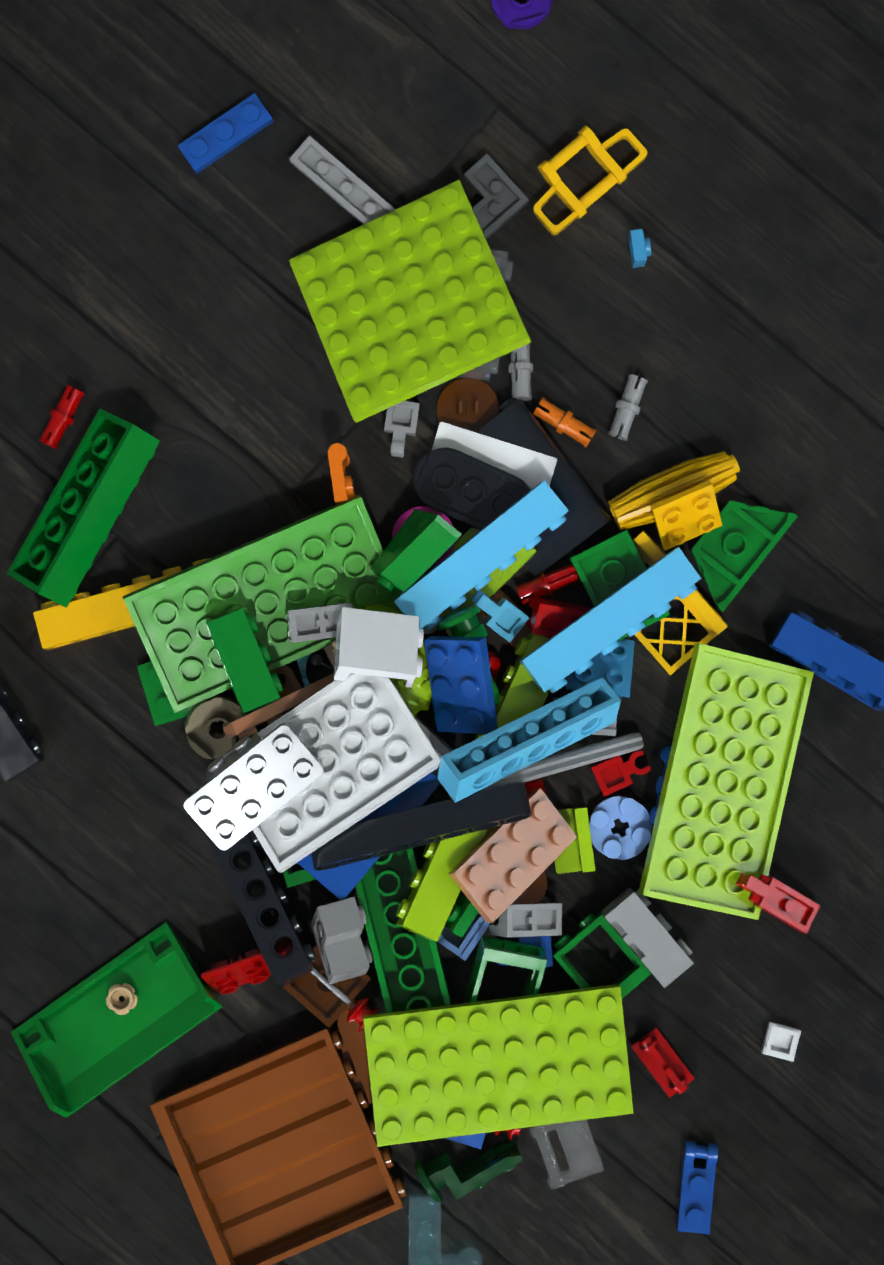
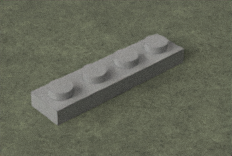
M310 135L289 158L290 163L363 225L396 210Z

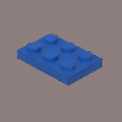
M430 636L424 639L437 732L488 734L498 729L486 637Z

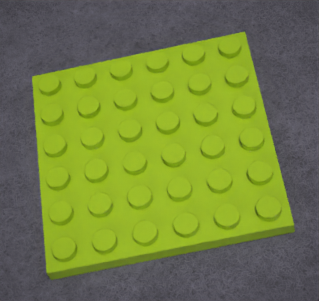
M460 180L289 260L351 416L356 423L531 343Z

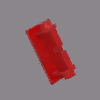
M656 1027L631 1046L669 1098L675 1093H678V1095L682 1094L688 1089L687 1084L695 1079Z

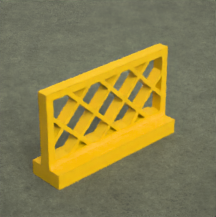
M645 530L633 540L645 565L647 563L651 566L666 555ZM697 589L682 600L679 595L674 598L684 604V618L665 617L659 620L661 621L660 639L646 638L642 630L635 634L638 640L670 676L692 657L694 647L685 654V645H695V643L706 645L728 627L724 619ZM688 610L696 619H687ZM665 621L683 622L682 641L664 639ZM687 623H700L709 634L699 642L686 641ZM651 643H659V652ZM663 643L682 645L681 658L672 666L662 656Z

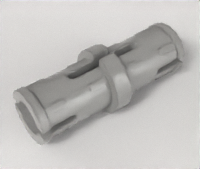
M530 343L511 352V364L508 365V372L511 373L512 379L511 398L515 401L519 399L522 401L532 399L530 379L533 372V364L530 363Z
M628 375L622 398L617 401L615 406L617 412L611 429L608 432L610 436L615 437L619 433L618 439L627 441L634 417L639 414L641 409L638 405L648 382L646 379L641 377L634 389L638 376Z

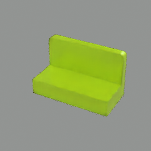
M587 807L558 810L577 838L554 860L556 873L596 871Z

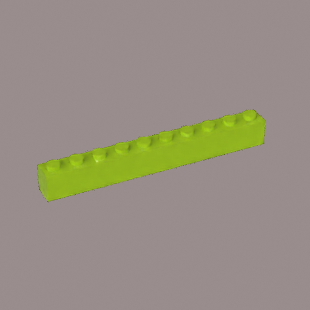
M531 633L526 637L522 636L514 651L518 656L514 665H509L503 674L502 682L505 684L499 694L500 704L495 706L498 728L543 707L550 690L541 692L519 661L549 640L548 638ZM476 734V739L486 734ZM488 829L426 845L423 852V857L426 858L421 870L416 869L410 880L409 886L413 887L408 899L404 898L397 909L396 916L399 917L397 925L431 941L438 942L461 890L448 873L484 839Z

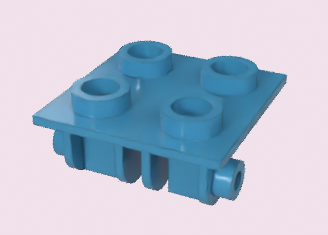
M621 639L617 641L619 646L604 656L601 652L591 658L594 664L579 675L576 671H573L567 676L566 681L568 683L566 684V689L573 692L603 677L619 698H630L635 641Z

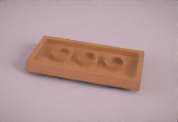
M534 788L528 794L532 811L531 817L495 827L448 873L486 923H493L577 838L576 834L541 788Z

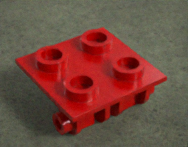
M257 948L246 952L245 959L242 954H239V961L235 962L234 958L231 957L229 958L230 964L227 959L211 964L212 968L206 969L207 972L202 973L201 977L216 994L225 995L237 991L238 986L247 983H262L269 978L268 976L271 975V972L260 949Z

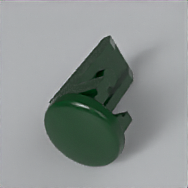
M513 1140L499 1142L458 1168L455 1167L445 1150L434 1156V1159L426 1164L418 1158L414 1162V1166L425 1191L433 1201L439 1203L443 1201L440 1189L448 1185L458 1200L471 1191L486 1186L491 1179L501 1173L513 1170L518 1163L523 1161L516 1142Z

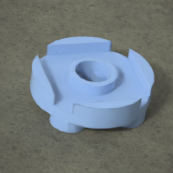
M613 796L601 801L590 816L589 826L592 844L608 858L625 860L635 857L644 850L651 839L652 825L649 824L650 816L647 810L634 799L622 796ZM616 819H620L622 823L627 822L629 825L625 829L626 835L622 837L618 833L613 834L611 828L615 826L614 821Z

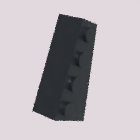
M0 682V774L5 781H11L43 762L44 759L41 753L44 750L35 736L30 738L24 728L27 725L24 716L18 709L13 710L8 702V699L11 698L10 693L4 684Z

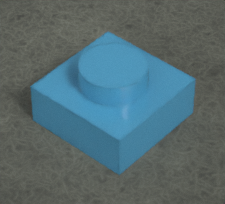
M643 229L630 230L628 243L632 268L644 267L647 257L651 256L649 237L644 238Z

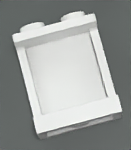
M342 607L337 620L333 680L347 681L349 673L405 679L404 687L411 688L415 678H420L423 665L422 658H418V648L422 647L424 630L419 629V616Z

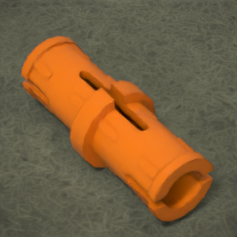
M544 397L540 401L539 406L549 411V413L539 407H536L533 413L534 416L557 428V433L562 434L563 432L584 445V447H587L591 439L580 432L592 438L597 431L574 418V413L568 410L566 413Z

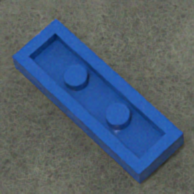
M254 93L179 144L178 148L195 173L198 174L273 123V119Z

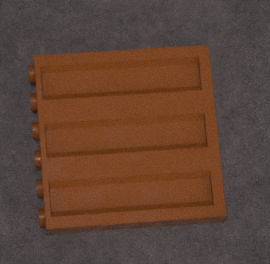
M327 1026L321 1027L160 1097L150 1105L217 1265H273L403 1208V1197L407 1196L405 1187L400 1177L395 1179L390 1168L394 1166V1162L388 1148L382 1150L381 1146L377 1147L374 1119L369 1120L365 1108L369 1107L363 1090L356 1091L351 1079L356 1077V1073L349 1059L343 1061L340 1049L344 1048L337 1030L331 1031V1028Z

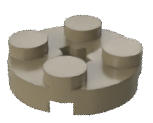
M215 695L196 703L189 711L184 728L187 740L197 754L206 759H213L224 756L232 750V740H228L225 732L222 734L215 732L213 735L209 732L212 729L210 725L214 721H223L222 727L224 728L242 718L240 706L236 701L228 697Z

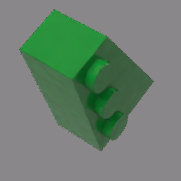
M243 608L207 622L206 627L229 679L230 687L234 691L239 703L242 717L279 700L280 696L278 693L283 691L277 674L271 675L266 663L270 662L271 659L264 643L258 645L253 634L258 632V628L252 614L245 615Z

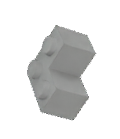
M355 897L317 907L311 923L329 985L365 975L370 967L369 963H372L369 946L367 944L363 945L360 937L364 924L367 923L366 915L362 905L357 906Z

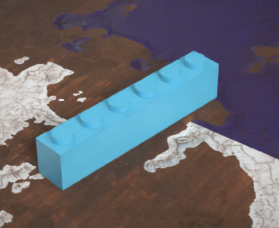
M542 480L412 584L405 592L394 599L395 604L404 615L419 616V629L424 627L427 631L430 630L442 619L439 616L440 613L448 607L453 611L467 600L464 594L474 587L478 591L492 580L489 574L499 567L503 571L517 560L514 554L524 547L526 551L530 550L542 540L539 534L549 527L553 531L567 520L564 514L569 510L546 481Z
M675 548L526 655L519 662L541 692L550 690L553 694L568 683L565 677L573 671H576L579 675L594 664L591 658L600 652L605 656L619 646L617 640L627 633L631 637L645 627L642 621L652 614L655 618H658L671 608L669 602L679 595L682 600L697 589L695 583L701 577L680 548Z

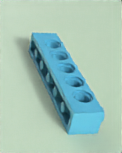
M602 677L441 756L437 779L456 803L615 723L621 699Z

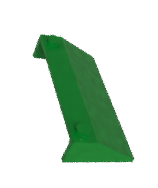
M167 922L11 1032L50 1110L65 1118L69 1117L223 1007L215 992L202 979L201 970ZM127 983L135 989L134 994L138 997V1002L134 1009L129 1010V1013L118 1015L115 1011L108 1008L106 998L108 997L109 989L113 985ZM120 996L119 1000L123 1002L125 1000V997Z

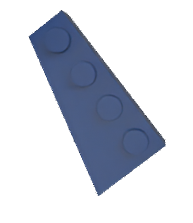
M797 611L796 614L792 612L786 614L768 647L803 668L814 672L815 675L874 710H884L883 660H877L868 655L869 652L854 643L850 645L841 640L842 636L832 629L825 627L823 630L813 624L814 619L803 612Z

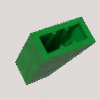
M414 509L370 571L378 576L375 581L387 591L391 592L395 589L405 592L459 539L461 533L438 514Z

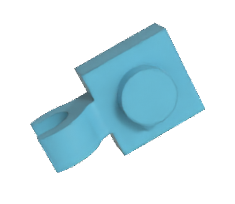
M478 590L471 599L479 608L489 614L483 622L508 642L512 641L529 620V617L504 597L497 604L481 590Z

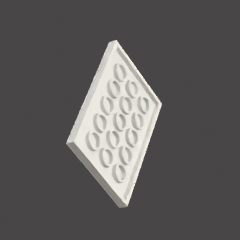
M349 673L347 681H333L257 733L263 738L280 724H287L322 765L323 774L256 826L253 832L276 870L282 873L439 767L441 757L389 677ZM234 749L231 750V751H230L229 753H227L226 755H224L223 757L225 758L226 756H228L230 753H232V752L234 751Z

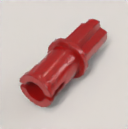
M570 564L546 575L542 572V576L515 587L524 605L530 601L531 596L541 597L547 594L552 596L553 591L577 582L579 576L574 565Z

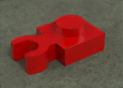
M643 751L633 752L626 762H623L619 755L590 767L604 797L633 784L629 775L633 773L644 775L651 770L650 766H645L642 769L635 766L636 758L644 755Z

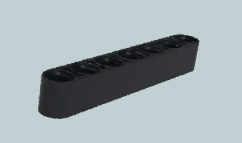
M512 783L476 792L456 803L453 799L355 823L311 853L314 870L333 869L527 819L532 816L525 783Z

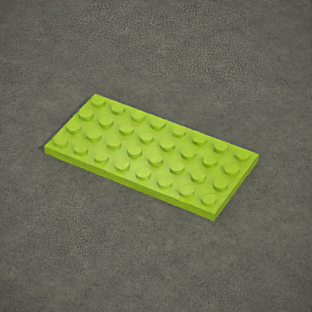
M695 643L638 894L759 920L761 909L748 900L751 893L736 885V882L741 873L752 875L757 879L760 874L769 875L814 672Z
M619 984L363 1016L377 1147L634 1114L621 987Z

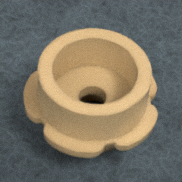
M127 983L113 985L109 989L108 997L106 998L108 1008L115 1011L118 1015L129 1013V1010L134 1009L138 1002V997L134 994L135 989ZM120 996L125 997V1000L123 1002L119 1000Z

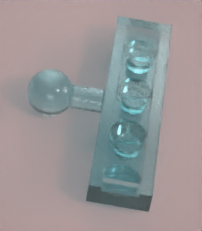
M409 1194V1265H482L481 1253L472 1247L463 1249L459 1254H441V1202L436 1203L428 1194Z

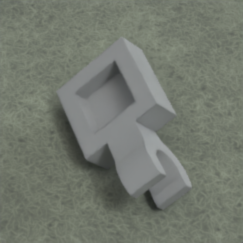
M403 401L387 409L384 432L393 433L391 456L403 458L406 435L416 436L420 403Z

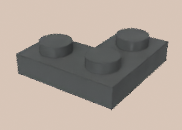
M488 154L464 173V178L483 198L472 209L486 240L529 203V199Z

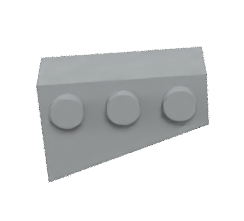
M628 887L600 912L660 984L666 988L694 964L688 957L693 952L681 938L675 941L668 931L672 927L661 914L655 917L647 907L652 903L647 897L638 894L639 889L634 892Z

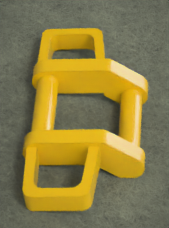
M585 125L578 131L579 135L549 161L544 160L538 165V169L550 186V189L534 205L533 213L552 235H558L577 218H582L587 213L586 209L616 183L620 185L625 181L627 175L646 159L648 153L646 148L629 129H622L601 144L593 131ZM625 139L639 155L622 170L606 150L620 140ZM586 146L590 154L604 168L608 175L578 200L561 181L556 171ZM554 194L572 212L558 225L552 224L541 211V208Z

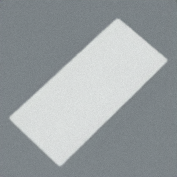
M445 422L439 423L432 450L445 447L459 450L521 478L530 489L534 488L542 480H545L550 486L557 463V458Z

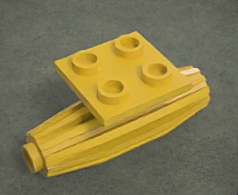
M725 451L687 460L639 481L608 501L609 508L620 531L655 522L661 545L665 551L722 526L715 494L737 480L736 473L740 472V468L734 455L728 456Z

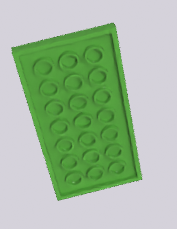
M360 495L123 596V600L174 713L231 689L228 682L229 679L206 627V623L241 608H243L245 615L252 614L258 628V632L253 634L258 645L264 643L271 661L267 662L266 665L270 672L325 648L336 641V637L295 643L289 642V625L286 620V614H288L289 610L352 603L354 609L387 613L396 610L403 614L394 602V599L401 594L400 591L395 589L391 592L387 591L375 581L378 576L370 571L382 554L383 549Z

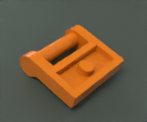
M335 443L328 449V459L335 503L338 504L354 497L355 490L351 475L346 476L345 469L350 464L347 450L344 445Z

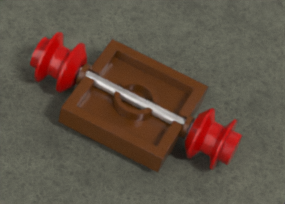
M290 938L283 939L279 943L278 950L281 955H288L292 951L293 942ZM316 945L313 948L317 960L313 961L316 970L283 988L328 1028L347 1009L349 1011L347 1023L356 1021L359 1024L358 1033L361 1032L364 1028L363 1016L375 1015L380 1009L379 1007L373 1010L367 1006L369 998L360 999L358 1002L355 1000L371 981V978L365 974L329 985Z

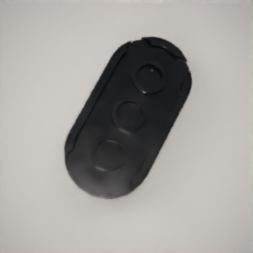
M447 447L434 449L422 456L413 474L416 492L424 504L479 530L531 490L521 478L459 450Z

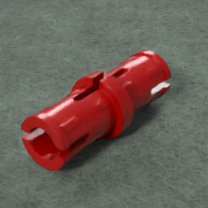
M66 385V389L55 410L51 409L49 413L51 418L38 441L57 450V446L68 425L72 426L74 422L72 417L85 395L83 392Z

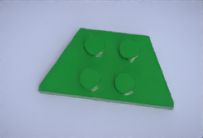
M730 500L720 512L722 526L711 532L704 533L690 550L691 555L717 609L721 613L727 608L798 517L796 514L770 510L760 506H750Z

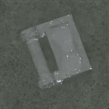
M587 1120L529 1127L531 1136L536 1137L549 1175L547 1182L550 1189L560 1188L572 1181L604 1171ZM555 1129L557 1130L570 1168L564 1172L560 1171L548 1136V1132Z

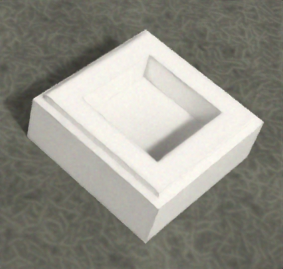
M769 1021L761 1053L793 1062L801 1030Z

